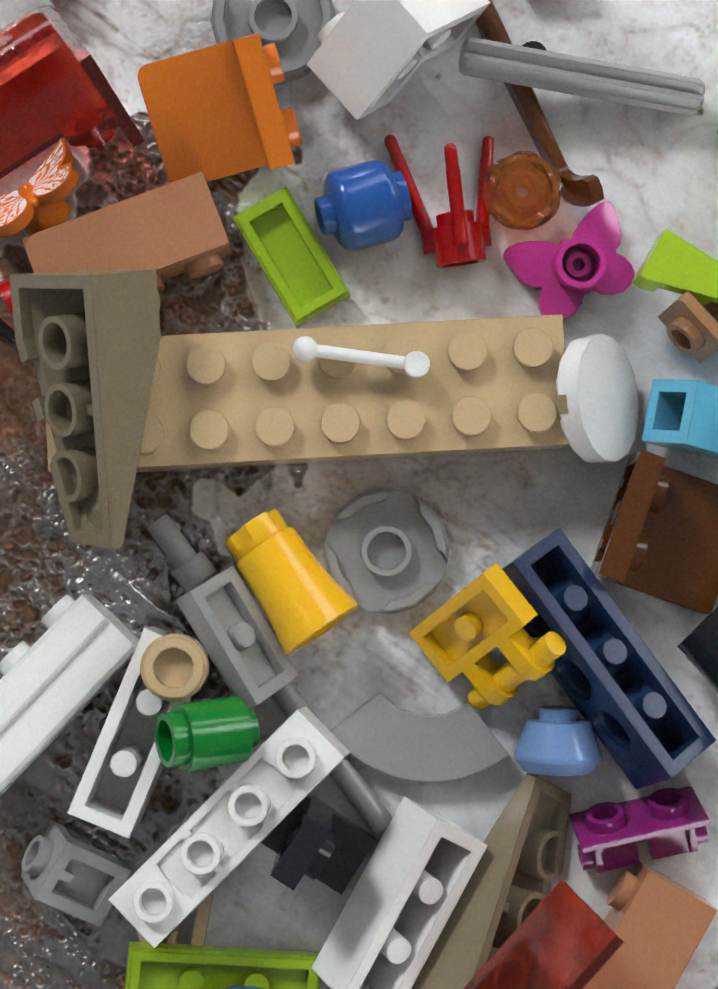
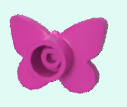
M608 201L596 205L585 215L573 232L571 239L563 238L560 244L545 241L521 242L508 247L503 253L505 264L523 285L529 288H540L538 310L541 315L563 314V320L577 312L585 294H589L591 291L602 295H614L624 292L632 285L631 282L635 275L632 264L624 256L616 253V249L621 244L622 235L616 211Z

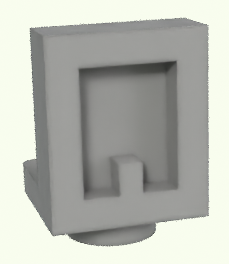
M52 821L43 836H36L27 847L22 860L21 877L35 900L97 927H101L113 906L108 899L128 880L132 870L125 861L71 837L65 826Z

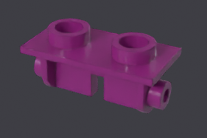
M692 786L681 789L664 788L653 792L650 796L620 803L602 802L591 806L588 810L569 814L579 842L577 850L582 869L595 868L597 874L640 863L637 847L639 842L648 841L652 860L687 852L698 851V844L708 842L706 825H710V820Z

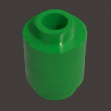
M238 696L176 704L171 708L170 712L159 714L155 723V743L162 764L167 768L177 766L183 772L244 763L250 758L252 748L257 746L260 737L259 722L254 710L247 708L243 700Z

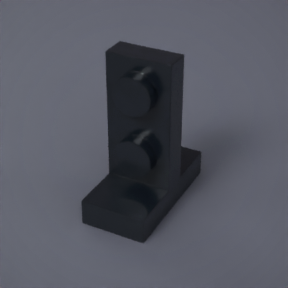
M309 794L261 843L277 853L270 876L294 891L303 875H306L313 881L315 879L321 881L342 895L375 843L376 836Z

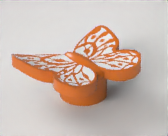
M63 138L59 139L45 161L27 183L21 184L19 189L0 196V238L15 235L22 229L28 235H32L59 225L68 218L71 207L64 198L77 185L79 174L73 167L71 148Z

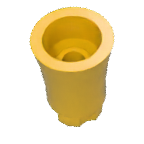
M276 508L268 512L265 511L253 518L225 541L227 549L238 561L236 564L237 570L254 593L270 621L285 656H290L335 627L360 606L332 578L306 546L293 526L288 528Z

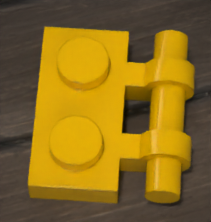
M497 562L408 632L447 683L463 672L473 684V687L469 689L467 694L468 701L471 706L481 711L490 705L500 706L517 695L519 685L526 680L536 681L545 676L554 668L555 660L566 651L565 641L556 632L550 631L541 638L530 637L523 627L538 614ZM495 647H498L508 662L505 664L495 663L488 653Z

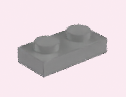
M233 565L176 599L232 696L241 698L247 708L259 705L299 676L288 656H285L279 641Z

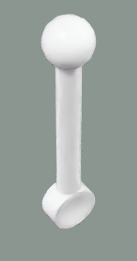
M308 336L297 338L292 346L294 357L301 362H309L317 357L403 369L412 378L424 376L430 367L428 356L421 351H413L407 356L320 345Z

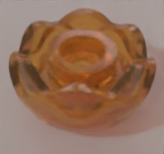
M519 151L506 158L497 160L489 168L484 183V202L490 215L501 225L517 231L532 230L548 222L559 209L562 181L557 169L549 165L548 162L540 158L536 153ZM520 187L525 188L528 192V195L524 198L519 197L516 193V190Z

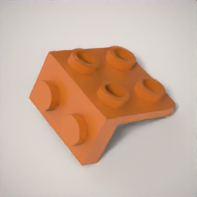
M259 33L148 63L138 71L139 86L169 183L203 171L206 182H210L269 165L270 170L295 164L291 148L303 145L293 108L289 107L280 110L273 84L285 81L275 43L262 46Z

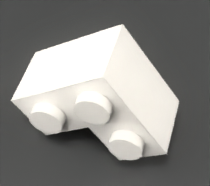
M354 0L346 12L337 14L319 32L317 39L322 44L306 65L352 116L359 120L389 104L424 61L455 46L491 2L489 0Z

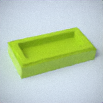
M286 186L232 218L296 328L350 297L349 290Z

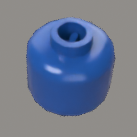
M371 160L329 172L324 180L323 196L314 198L315 214L322 234L325 236L333 233L339 245L348 251H356L396 240L403 231L404 222L412 218V203L404 176L398 170L392 172L387 164L379 160Z

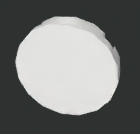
M595 334L585 338H578L569 343L559 363L556 391H558V397H567L568 408L567 414H560L561 427L570 447L585 462H618L629 453L635 440L639 418L638 391L633 368L625 350L613 337Z

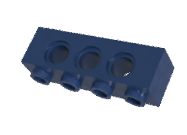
M560 527L501 568L538 614L523 627L529 636L541 638L546 633L552 631L558 633L565 641L566 651L555 660V666L550 672L575 707L578 708L583 718L591 722L594 733L635 789L672 779L716 741Z

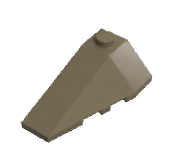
M101 269L11 274L10 286L15 342L21 363L32 361L42 395V397L32 401L37 421H47L53 434L57 452L52 457L50 468L70 541L111 550L123 547L161 339L160 296L157 289L156 269Z
M531 773L525 775L484 840V843L488 846L411 989H550L551 974L541 971L545 936H556L558 914L549 912L551 881L556 879L563 871L571 794L538 775Z

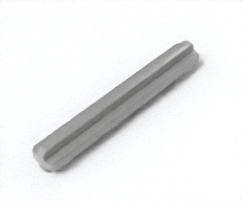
M475 37L466 38L459 55V72L465 76L688 116L695 115L701 109L704 101L705 83L699 78Z

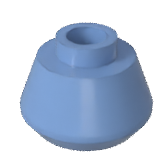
M547 705L539 707V717L526 720L514 751V758L522 770L528 773L549 776H580L594 772L602 761V753L591 722L578 718L577 707Z

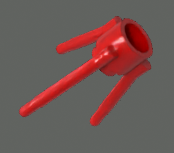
M387 135L384 143L394 170L400 171L407 183L412 203V214L421 234L423 255L435 254L437 268L459 267L486 261L485 247L492 245L489 218L494 163L493 137L485 136L482 140L475 221L473 210H465L457 148L453 143H449L444 147L450 212L436 215L437 227L433 228L397 139L393 135Z

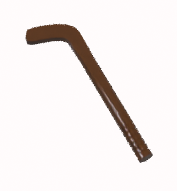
M489 0L491 3L475 21L482 39L512 44L493 1ZM504 83L560 195L568 203L580 207L591 206L605 199L602 185L597 176L593 174L580 176L569 169L533 88Z

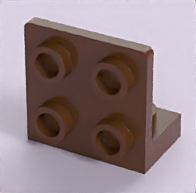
M645 450L637 451L629 455L590 569L596 577L701 614H710L718 595V484L664 466L667 459L665 457Z

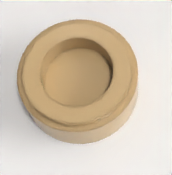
M179 633L168 634L157 638L146 648L140 663V673L146 688L154 696L166 701H181L193 696L203 687L209 674V659L203 646L194 638Z

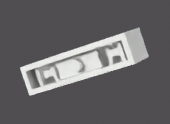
M306 706L297 709L250 756L248 761H245L108 900L156 948L345 759L350 751Z

